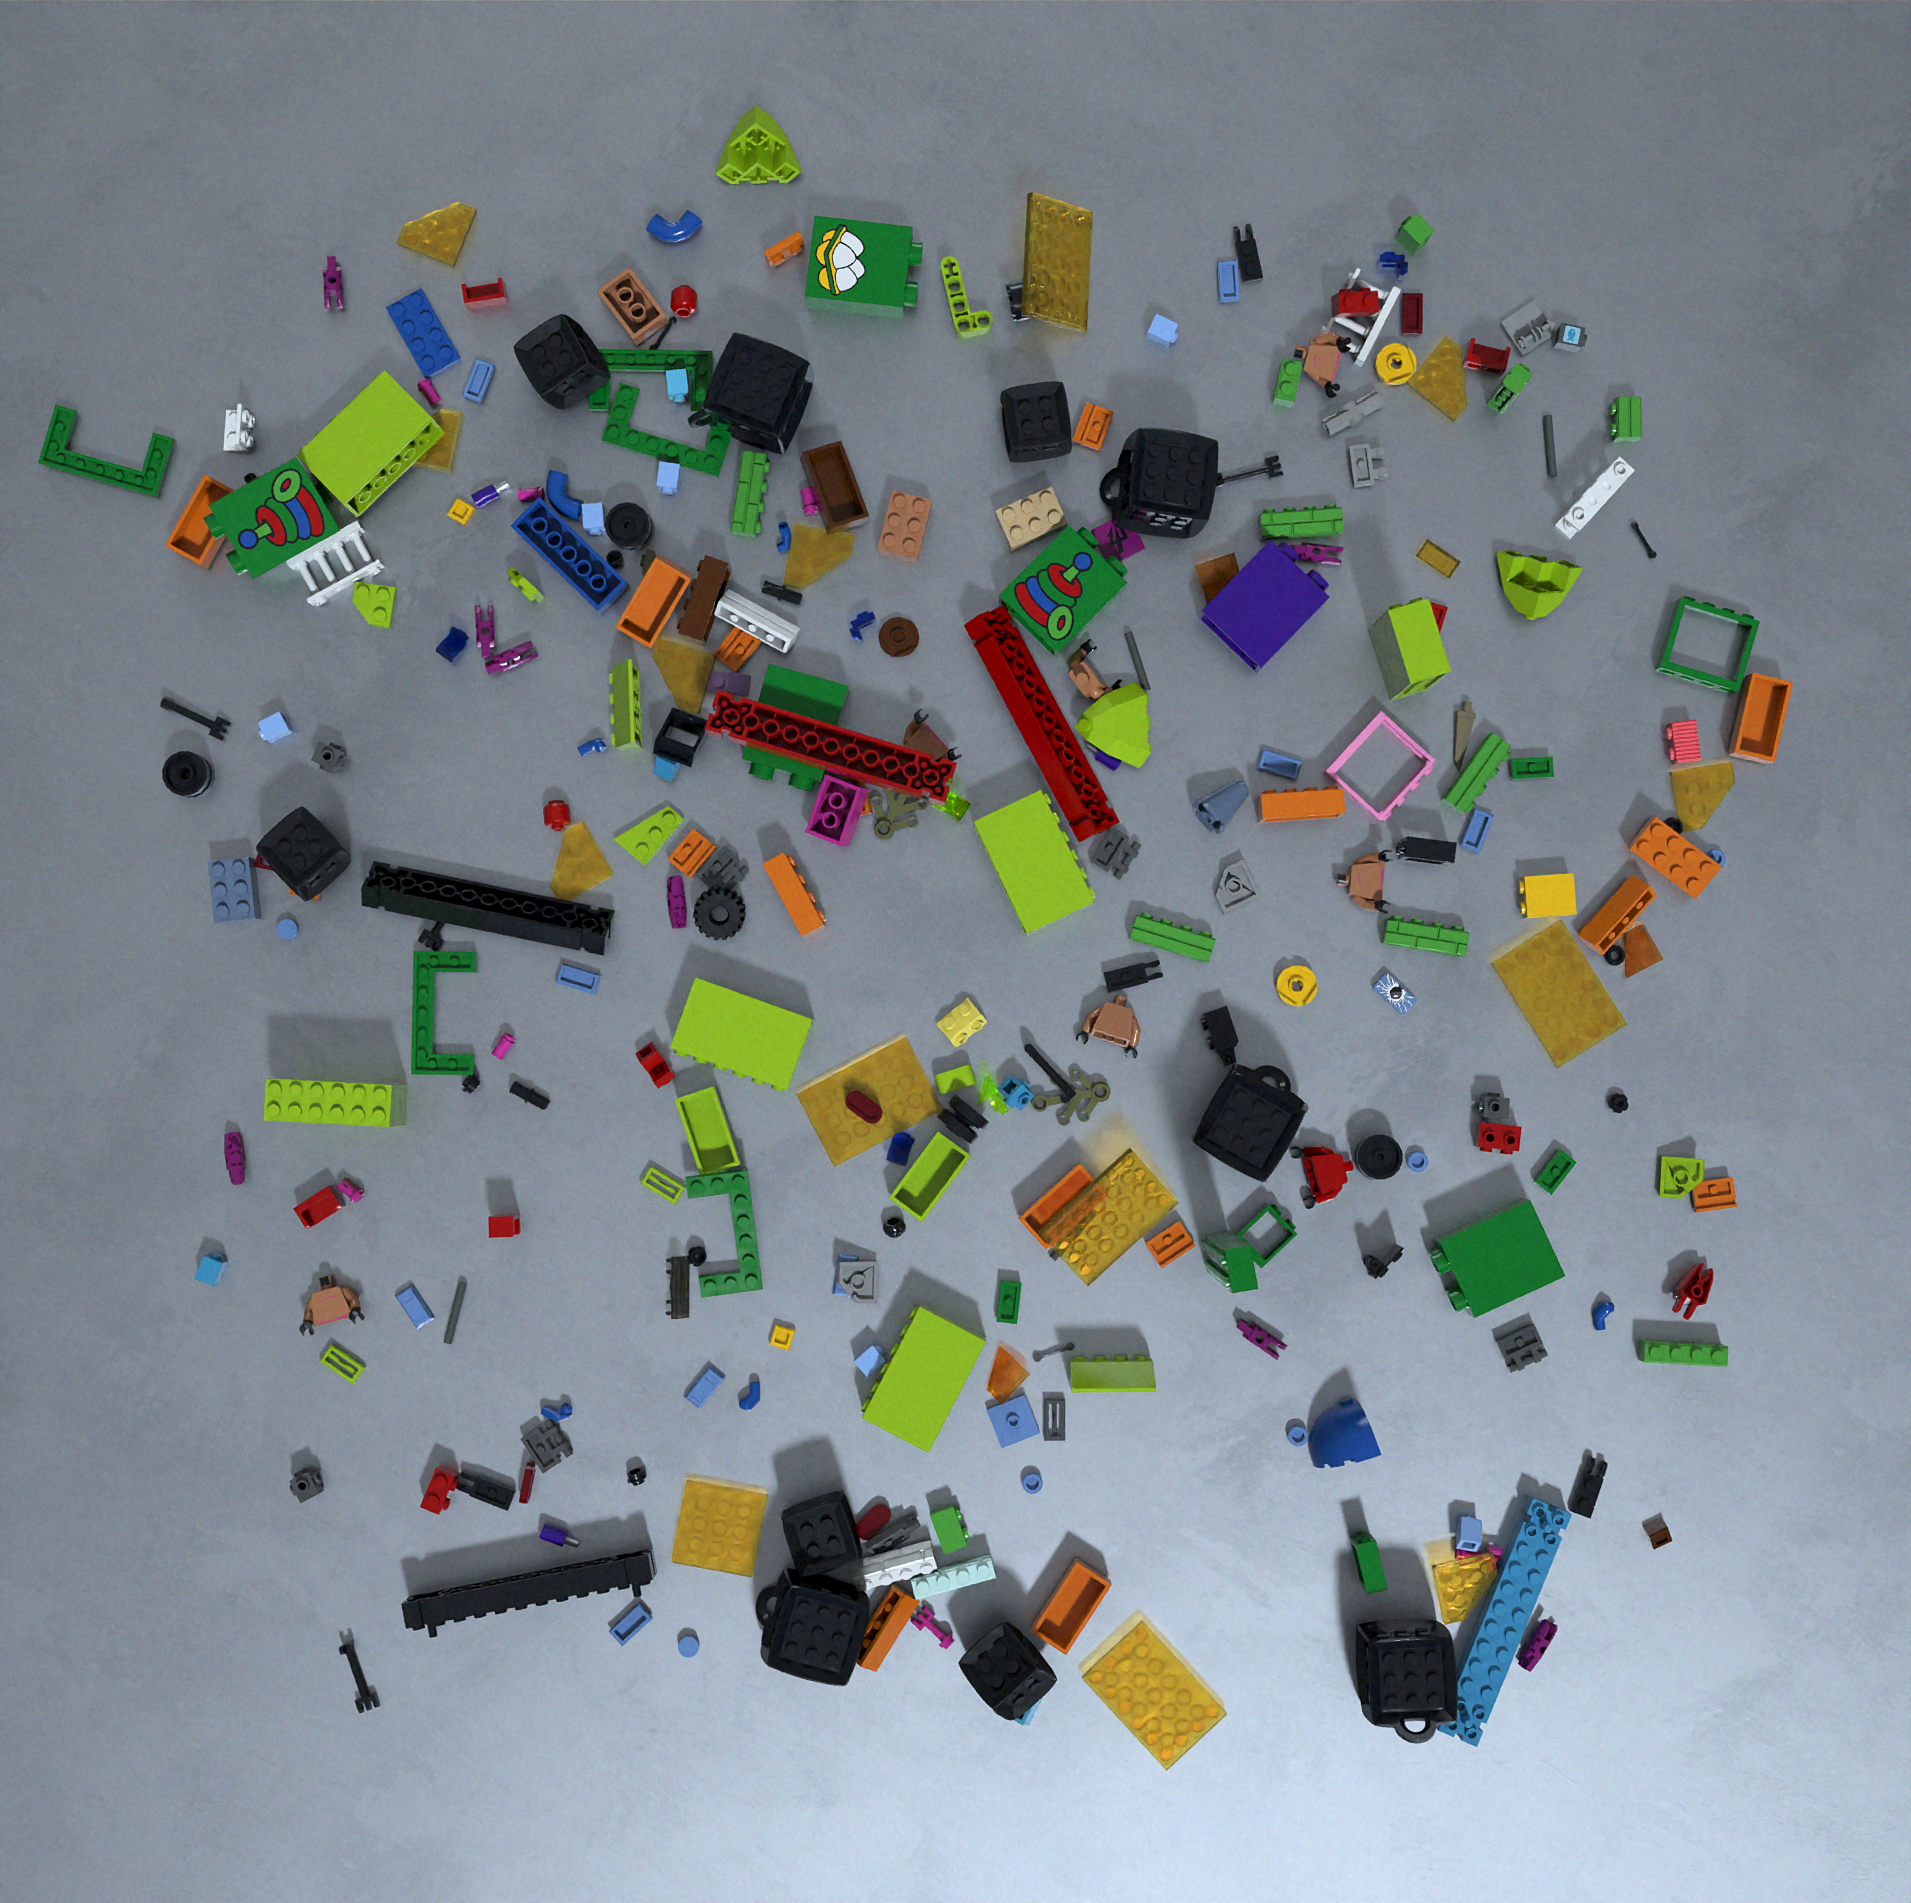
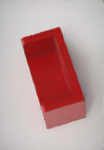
M502 277L497 278L498 283L474 287H467L465 283L461 284L463 300L467 309L473 310L509 304L506 284Z
M1471 338L1467 344L1462 366L1502 376L1506 371L1511 347H1506L1505 350L1476 344L1475 339Z
M330 1185L293 1209L304 1227L310 1229L346 1205L334 1186Z
M495 1214L488 1217L489 1238L513 1237L521 1233L520 1214Z

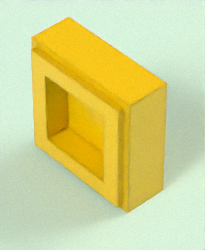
M456 498L447 516L466 526L476 509L463 500Z
M776 1324L769 1345L789 1351L795 1330Z

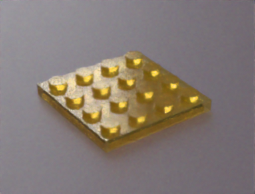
M687 1479L671 1562L753 1577L768 1494Z

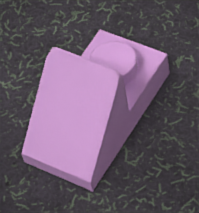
M709 671L707 691L716 693L717 690L733 695L748 697L751 676L728 671V673Z

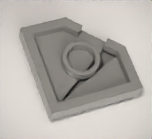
M1244 859L1225 868L1215 894L1223 914L1261 897Z
M837 1261L836 1282L855 1303H877V1261Z

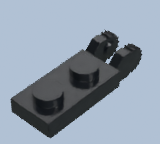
M1246 224L1245 226L1248 239L1245 241H1241L1238 226L1233 227L1234 246L1243 284L1263 280L1251 224Z
M1159 960L1145 964L1139 963L1103 973L1108 993L1148 983L1150 980L1163 977V973L1160 972L1147 976L1145 968H1153L1160 965Z
M1590 1457L1588 1459L1585 1470L1582 1471L1569 1511L1591 1519L1604 1480L1603 1477L1607 1470V1462H1601L1595 1476L1591 1474L1595 1466V1458Z
M467 1471L461 1472L460 1476L474 1482V1485L471 1488L463 1483H458L456 1489L506 1511L509 1510L516 1493L515 1489L479 1475L476 1476Z

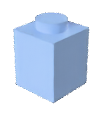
M1156 314L1146 337L1169 347L1171 342L1175 343L1179 335V331H1176L1178 324Z
M659 462L656 486L658 490H661V493L672 495L673 492L679 493L682 472L680 464Z
M603 503L582 504L584 530L589 532L590 535L601 534V531H606L605 506Z
M281 712L258 722L260 727L258 732L263 740L266 739L270 743L293 733L285 714Z
M872 1343L854 1360V1363L869 1377L886 1361L885 1355L887 1353L879 1344L875 1346Z
M1461 1517L1456 1526V1549L1477 1552L1482 1543V1520H1477L1473 1517Z

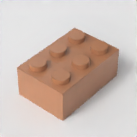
M630 267L597 290L602 302L636 346L669 322L666 314Z
M892 490L877 549L878 554L918 564L932 508L931 499Z

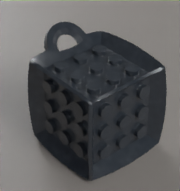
M735 332L729 339L718 361L702 409L691 415L687 420L691 428L705 425L717 427L718 422L729 427L727 431L732 433L731 437L760 449L782 455L791 443L804 414L814 382V370L809 361L784 348Z
M1140 427L1132 432L1123 445L1117 467L1110 470L1104 476L1100 485L1102 501L1112 507L1113 525L1136 533L1167 538L1189 539L1200 533L1210 518L1218 473V441L1189 432L1163 428ZM1120 478L1118 497H1114L1110 492V487L1114 480Z
M1235 1063L1213 1096L1197 1131L1192 1134L1191 1139L1193 1143L1224 1164L1264 1183L1267 1182V1179L1286 1153L1309 1107L1300 1097L1291 1092L1290 1080L1279 1068L1264 1065L1253 1070ZM1265 1076H1272L1278 1080L1280 1088L1277 1089L1262 1079Z
M784 1569L776 1586H769L763 1589L756 1601V1615L759 1622L764 1626L760 1649L764 1663L768 1667L805 1680L827 1685L847 1686L856 1665L867 1627L870 1611L868 1595L863 1590L858 1592L854 1585L819 1574L800 1578L796 1569ZM776 1597L775 1609L772 1617H770L766 1611V1604L770 1598Z
M1424 1619L1382 1620L1357 1625L1356 1672L1358 1691L1363 1715L1371 1724L1379 1727L1394 1728L1398 1736L1409 1743L1420 1744L1427 1742L1434 1736L1436 1726L1450 1724L1457 1720L1458 1681L1452 1636L1445 1625L1436 1620ZM1425 1721V1727L1419 1732H1413L1405 1726V1722Z

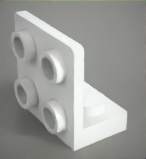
M238 404L237 410H226L223 448L225 452L250 453V447H253L254 439L253 435H251V430L255 425V417L243 404Z

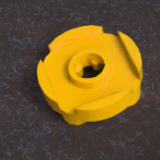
M1399 343L1386 345L1375 359L1376 374L1386 385H1401L1407 382L1414 374L1417 365L1413 351ZM1393 359L1401 363L1398 369L1391 367L1390 364H1392Z
M1288 967L1279 974L1276 980V992L1279 998L1290 1006L1305 1005L1311 1002L1317 993L1316 977L1307 967ZM1299 980L1302 989L1293 991L1292 982Z

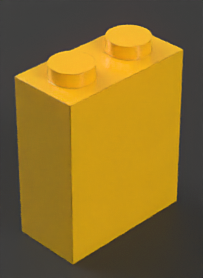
M1574 873L1524 876L1520 878L1518 893L1522 896V902L1519 903L1520 914H1523V918L1577 914Z

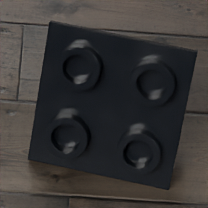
M1395 1244L1381 1261L1371 1255L1366 1256L1363 1263L1370 1270L1368 1275L1375 1279L1383 1277L1389 1270L1387 1266L1392 1261L1395 1263L1403 1254L1401 1251L1404 1248Z

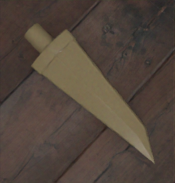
M1464 701L1462 711H1456L1454 761L1459 772L1476 717V713H1471L1472 702Z

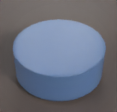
M1712 849L1705 853L1721 866L1725 864V855L1722 851Z
M283 919L277 925V933L283 939H293L298 934L299 927L294 920Z
M1414 1151L1408 1155L1406 1163L1410 1170L1421 1172L1426 1169L1428 1158L1424 1153Z
M1293 1425L1287 1432V1438L1292 1445L1303 1446L1308 1441V1432L1301 1425Z
M1029 1472L1024 1475L1022 1486L1027 1493L1035 1494L1041 1490L1043 1481L1038 1473Z
M692 1635L684 1636L678 1645L680 1654L687 1658L695 1656L700 1647L699 1641Z

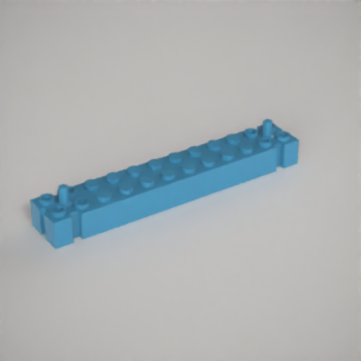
M1529 1494L1522 1508L1526 1513L1524 1519L1518 1518L1501 1559L1499 1569L1496 1571L1457 1667V1720L1450 1724L1436 1726L1438 1731L1454 1737L1455 1733H1457L1461 1741L1475 1747L1478 1746L1483 1734L1480 1728L1481 1722L1487 1724L1561 1543L1562 1537L1558 1535L1561 1528L1566 1530L1572 1516L1568 1511L1552 1504L1548 1509L1549 1505L1546 1502Z

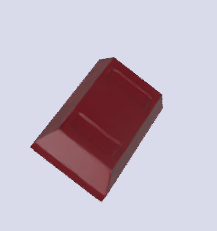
M1402 293V334H1422L1423 293Z

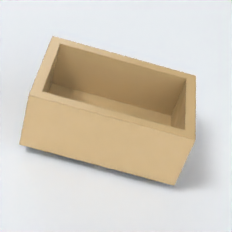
M1052 486L995 510V517L1011 552L1058 533L1068 526Z

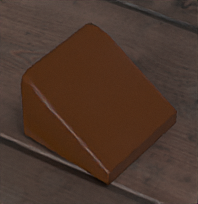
M1658 1518L1643 1526L1654 1550L1672 1541L1669 1529L1662 1518Z

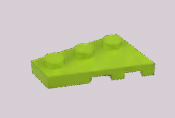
M667 806L613 840L646 866L685 819Z

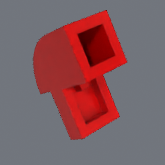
M652 1041L635 1053L640 1064L649 1073L658 1089L668 1084L675 1077L672 1067Z

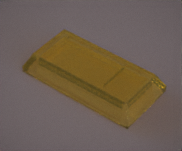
M1428 539L1416 555V557L1449 579L1461 563V561Z

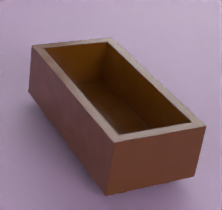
M842 441L804 451L800 462L827 535L865 524L869 514Z
M705 555L704 560L700 559L697 571L699 574L697 580L693 579L691 583V597L686 599L683 610H686L684 617L679 618L676 627L682 639L704 647L716 615H714L719 600L724 595L732 572L729 563Z

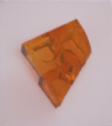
M1234 552L1195 565L1206 605L1239 573Z
M1644 923L1623 933L1626 978L1664 959Z
M1000 1346L986 1389L1002 1405L1030 1373Z

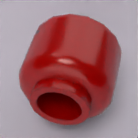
M680 285L671 292L670 307L677 316L689 317L697 309V293L688 285Z
M552 800L543 808L544 824L550 827L552 831H563L564 827L571 823L570 807L564 801Z

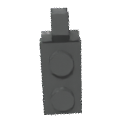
M911 1514L879 1535L872 1537L864 1545L872 1556L887 1552L910 1538L909 1534L921 1527L917 1517Z

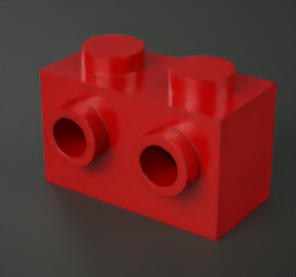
M1360 288L1358 292H1351V289L1339 290V293L1331 297L1332 318L1374 315L1379 312L1378 291H1371V288Z
M1477 1122L1474 1146L1480 1147V1151L1492 1152L1493 1148L1500 1149L1501 1154L1513 1155V1151H1519L1522 1127Z
M439 1465L434 1471L420 1507L437 1515L441 1514L444 1510L447 1511L451 1499H449L450 1494L456 1490L459 1483L457 1479L459 1472Z

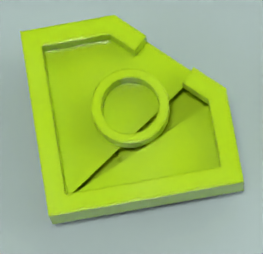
M512 566L506 572L510 576L508 580L516 588L520 585L522 587L520 591L531 602L535 599L540 603L545 598Z
M355 581L352 602L371 626L391 629L397 588Z
M1662 1156L1660 1197L1682 1199L1704 1180L1705 1159Z

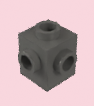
M318 742L311 761L320 764L319 769L331 773L332 770L338 772L346 763V753L340 751L341 746L332 742L329 745Z
M1487 1092V1096H1481V1100H1478L1477 1112H1480L1481 1117H1485V1121L1498 1122V1118L1508 1119L1510 1098H1500V1093Z
M304 1468L294 1473L295 1478L289 1481L291 1484L290 1490L294 1496H297L300 1503L324 1491L320 1484L322 1483L321 1477L317 1472H314L313 1468L309 1471H306Z

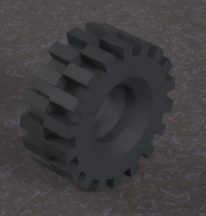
M717 886L715 889L711 887L708 891H704L697 899L693 913L694 923L696 927H699L701 934L703 932L706 934L705 937L710 938L711 936L714 937V940L719 938L727 940V937H733L736 932L740 931L745 920L746 907L742 902V897H738L735 890L732 892L729 890V887H725V889L721 888V886ZM714 907H724L727 910V918L723 921H716L711 914Z

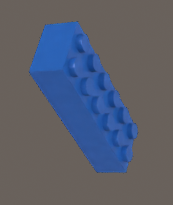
M540 497L511 525L514 531L601 615L630 587Z

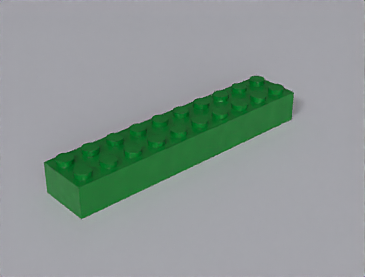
M1228 1230L1204 1234L1205 1239L1201 1240L1203 1252L1208 1255V1260H1205L1207 1273L1209 1272L1215 1280L1231 1293L1258 1289L1251 1245Z

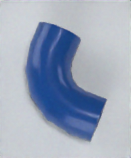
M686 210L683 216L675 222H669L659 214H656L647 225L646 231L665 242L677 243L692 236L703 222L689 210Z
M549 470L546 481V494L549 503L558 513L568 518L579 520L584 501L568 495L566 484L569 475Z

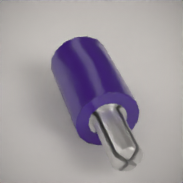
M507 481L497 486H494L492 483L476 491L471 497L479 509L499 498L498 493L509 488L510 485Z
M1090 742L1085 746L1087 750L1096 755L1095 760L1113 772L1120 766L1122 760L1106 754Z
M544 1524L539 1537L561 1547L565 1543L577 1548L580 1543L578 1540L567 1537L568 1532Z

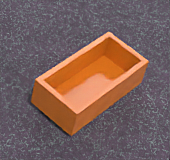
M204 474L165 546L201 567L208 569L226 535L216 540L203 517L212 513L208 506L211 502L230 493L233 489Z
M658 554L615 628L651 649L694 575Z
M1751 673L1745 677L1728 750L1729 756L1763 764L1775 762L1793 682L1757 673Z
M1326 786L1323 790L1318 791L1317 787H1308L1302 790V792H1297L1296 788L1284 789L1282 793H1276V790H1266L1256 798L1258 823L1335 818L1345 814L1344 789H1338V786Z
M1654 814L1627 846L1632 852L1694 899L1699 896L1722 868L1719 863Z
M783 852L763 863L762 865L801 936L806 938L826 927L823 922L827 920L820 909L816 910L814 904L817 902L812 892H807L804 888L807 885L801 873L797 874L794 869L797 865L791 855L787 856Z
M1078 1163L1026 1209L1018 1219L1045 1249H1048L1099 1203L1107 1193L1085 1168Z
M1075 1558L1031 1625V1633L1067 1655L1111 1587L1110 1579L1078 1558Z

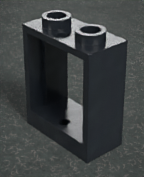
M672 707L655 739L653 754L692 767L708 736L705 732L707 720ZM676 727L699 736L694 747L668 738L667 736L671 728Z
M1407 836L1397 843L1396 855H1399L1398 860L1448 866L1455 862L1457 842Z

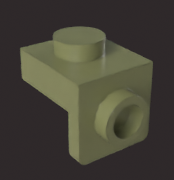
M647 549L646 555L642 554L640 566L643 567V576L646 575L656 557V553L653 550Z

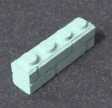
M991 1554L962 1561L961 1564L958 1562L940 1567L929 1574L913 1576L910 1580L915 1599L917 1600L996 1578V1572Z

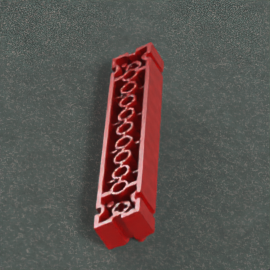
M1004 605L995 608L991 612L981 613L967 622L964 627L971 640H976L973 643L974 647L977 649L987 671L993 679L997 690L1010 711L1067 821L1071 820L1069 826L1072 828L1077 840L1080 843L1116 825L1120 821L1113 808L1109 809L1106 801H1108L1107 796L1017 627H1012L1010 623L1012 618Z
M717 690L712 704L713 710L716 712L715 715L709 713L705 726L706 734L721 739L723 734L729 735V740L734 743L921 799L922 795L929 796L928 802L945 806L950 789L946 782L952 783L957 767L956 762L941 758L940 763L932 761L933 755L747 698L741 697L740 702L735 701L733 694Z

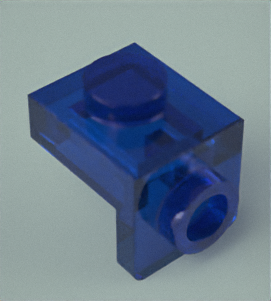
M1384 252L1380 254L1377 260V268L1397 269V280H1402L1404 274H1407L1408 262H1405V255Z
M862 612L856 616L857 619L850 622L852 628L849 631L854 640L858 639L860 643L863 642L859 630L877 622L873 612Z
M452 626L449 635L436 647V652L453 663L467 648L469 637L463 630Z
M905 1132L895 1133L885 1160L905 1167L915 1139Z

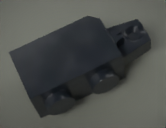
M1224 1006L1203 1013V1018L1200 1019L1203 1030H1207L1210 1037L1207 1038L1209 1049H1214V1052L1218 1053L1224 1066L1236 1063L1234 1047L1237 1046L1239 1040L1228 1007Z

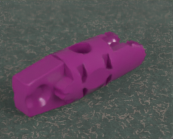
M327 256V267H323L325 309H330L331 306L329 295H337L338 309H343L341 267H336L335 256Z
M1302 542V545H1291L1298 556H1300L1299 560L1341 565L1342 560L1326 557L1327 552L1342 553L1344 547ZM1313 551H1318L1319 555H1314Z
M475 606L476 647L482 648V658H490V647H495L493 606H488L487 608L489 621H481L480 606ZM486 629L489 631V634L483 635L481 631Z
M531 640L493 656L492 660L485 663L488 674L497 671L501 673L537 658L538 654L536 651L520 655L521 652L533 646Z
M680 875L671 876L667 880L668 913L673 929L686 927V897Z
M238 1132L224 1134L226 1169L229 1171V1178L232 1184L240 1185L245 1180V1161L242 1143Z
M1241 1318L1236 1325L1244 1333L1242 1335L1244 1338L1276 1360H1278L1280 1355L1268 1347L1269 1344L1272 1342L1283 1350L1287 1347L1285 1343L1253 1321L1250 1324Z
M1542 1619L1524 1648L1518 1662L1522 1668L1529 1672L1532 1671L1555 1636L1558 1629L1557 1625L1550 1624L1548 1620Z

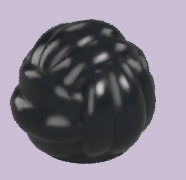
M893 1216L886 1219L883 1224V1230L889 1237L898 1238L905 1232L906 1225L900 1217Z

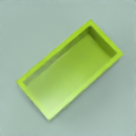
M716 1086L674 1099L700 1175L717 1173L742 1164Z
M937 1131L889 1196V1199L920 1222H923L969 1160L971 1154Z

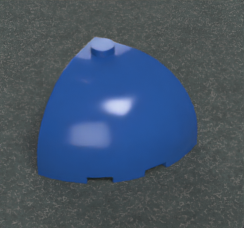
M1351 1397L1341 1400L1339 1405L1331 1407L1322 1413L1315 1421L1309 1435V1454L1313 1466L1316 1468H1325L1324 1464H1328L1330 1468L1345 1465L1344 1461L1350 1460L1357 1463L1381 1455L1362 1406L1356 1399L1352 1400Z

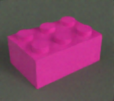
M825 774L805 832L841 847H850L869 788L836 775Z

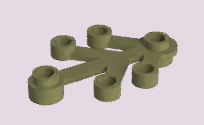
M882 788L885 791L890 809L885 818L881 807L883 804L882 798L878 795L871 798L870 802L875 809L877 817L874 833L882 840L889 839L896 830L917 827L918 819L915 816H909L906 820L893 823L897 815L915 810L924 811L928 808V801L925 798L903 805L908 795L900 793L895 801L893 791ZM875 798L881 800L879 805L873 804ZM920 801L926 802V806L924 808H920L918 806V803ZM911 818L916 820V824L913 826L908 824V820ZM882 826L888 827V831L886 833H882L880 831V828Z
M1078 1069L1072 1070L1070 1073L1071 1080L1079 1081L1090 1090L1080 1091L1065 1081L1077 1094L1069 1101L1070 1104L1064 1113L1058 1116V1123L1062 1126L1068 1125L1070 1117L1082 1099L1091 1098L1085 1109L1078 1112V1119L1082 1122H1087L1097 1103L1104 1102L1109 1098L1111 1093L1110 1087L1105 1082H1092L1082 1075V1072ZM1075 1071L1080 1073L1079 1079L1072 1077ZM1050 1078L1051 1084L1057 1085V1084L1054 1083V1082L1052 1081V1079ZM1098 1088H1102L1104 1090V1094L1102 1096L1097 1095L1096 1090ZM1037 1095L1032 1099V1107L1034 1110L1042 1112L1046 1110L1047 1106L1061 1104V1097L1063 1095L1048 1098ZM1038 1099L1043 1100L1044 1104L1042 1107L1036 1106ZM1086 1112L1088 1114L1087 1119L1082 1120L1080 1114ZM1061 1116L1068 1118L1065 1124L1060 1122Z

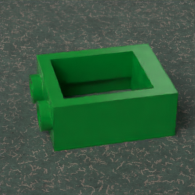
M1266 1203L1234 1233L1248 1243L1242 1235L1267 1211L1288 1232L1263 1257L1251 1246L1253 1261L1260 1268H1263L1297 1235L1294 1231L1296 1226L1289 1219L1285 1221L1280 1216L1282 1212L1275 1204L1270 1206Z
M1366 1531L1355 1533L1354 1537H1350V1542L1361 1587L1367 1595L1387 1590L1376 1540Z

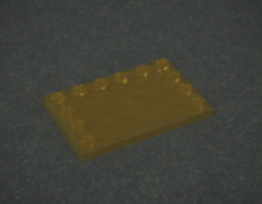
M1035 192L1027 193L1021 316L1081 334L1087 332L1092 211Z
M1562 920L1557 921L1490 963L1556 1068L1564 1065L1627 1025Z
M906 1037L796 1094L834 1167L943 1110ZM852 1091H859L870 1098L882 1109L883 1114L880 1121L870 1124L847 1108L845 1104L846 1096Z
M1129 1148L1041 1228L1038 1233L1080 1279L1089 1286L1178 1205L1179 1202L1133 1150Z
M1143 1620L1082 1676L1085 1683L1166 1771L1227 1715V1712Z

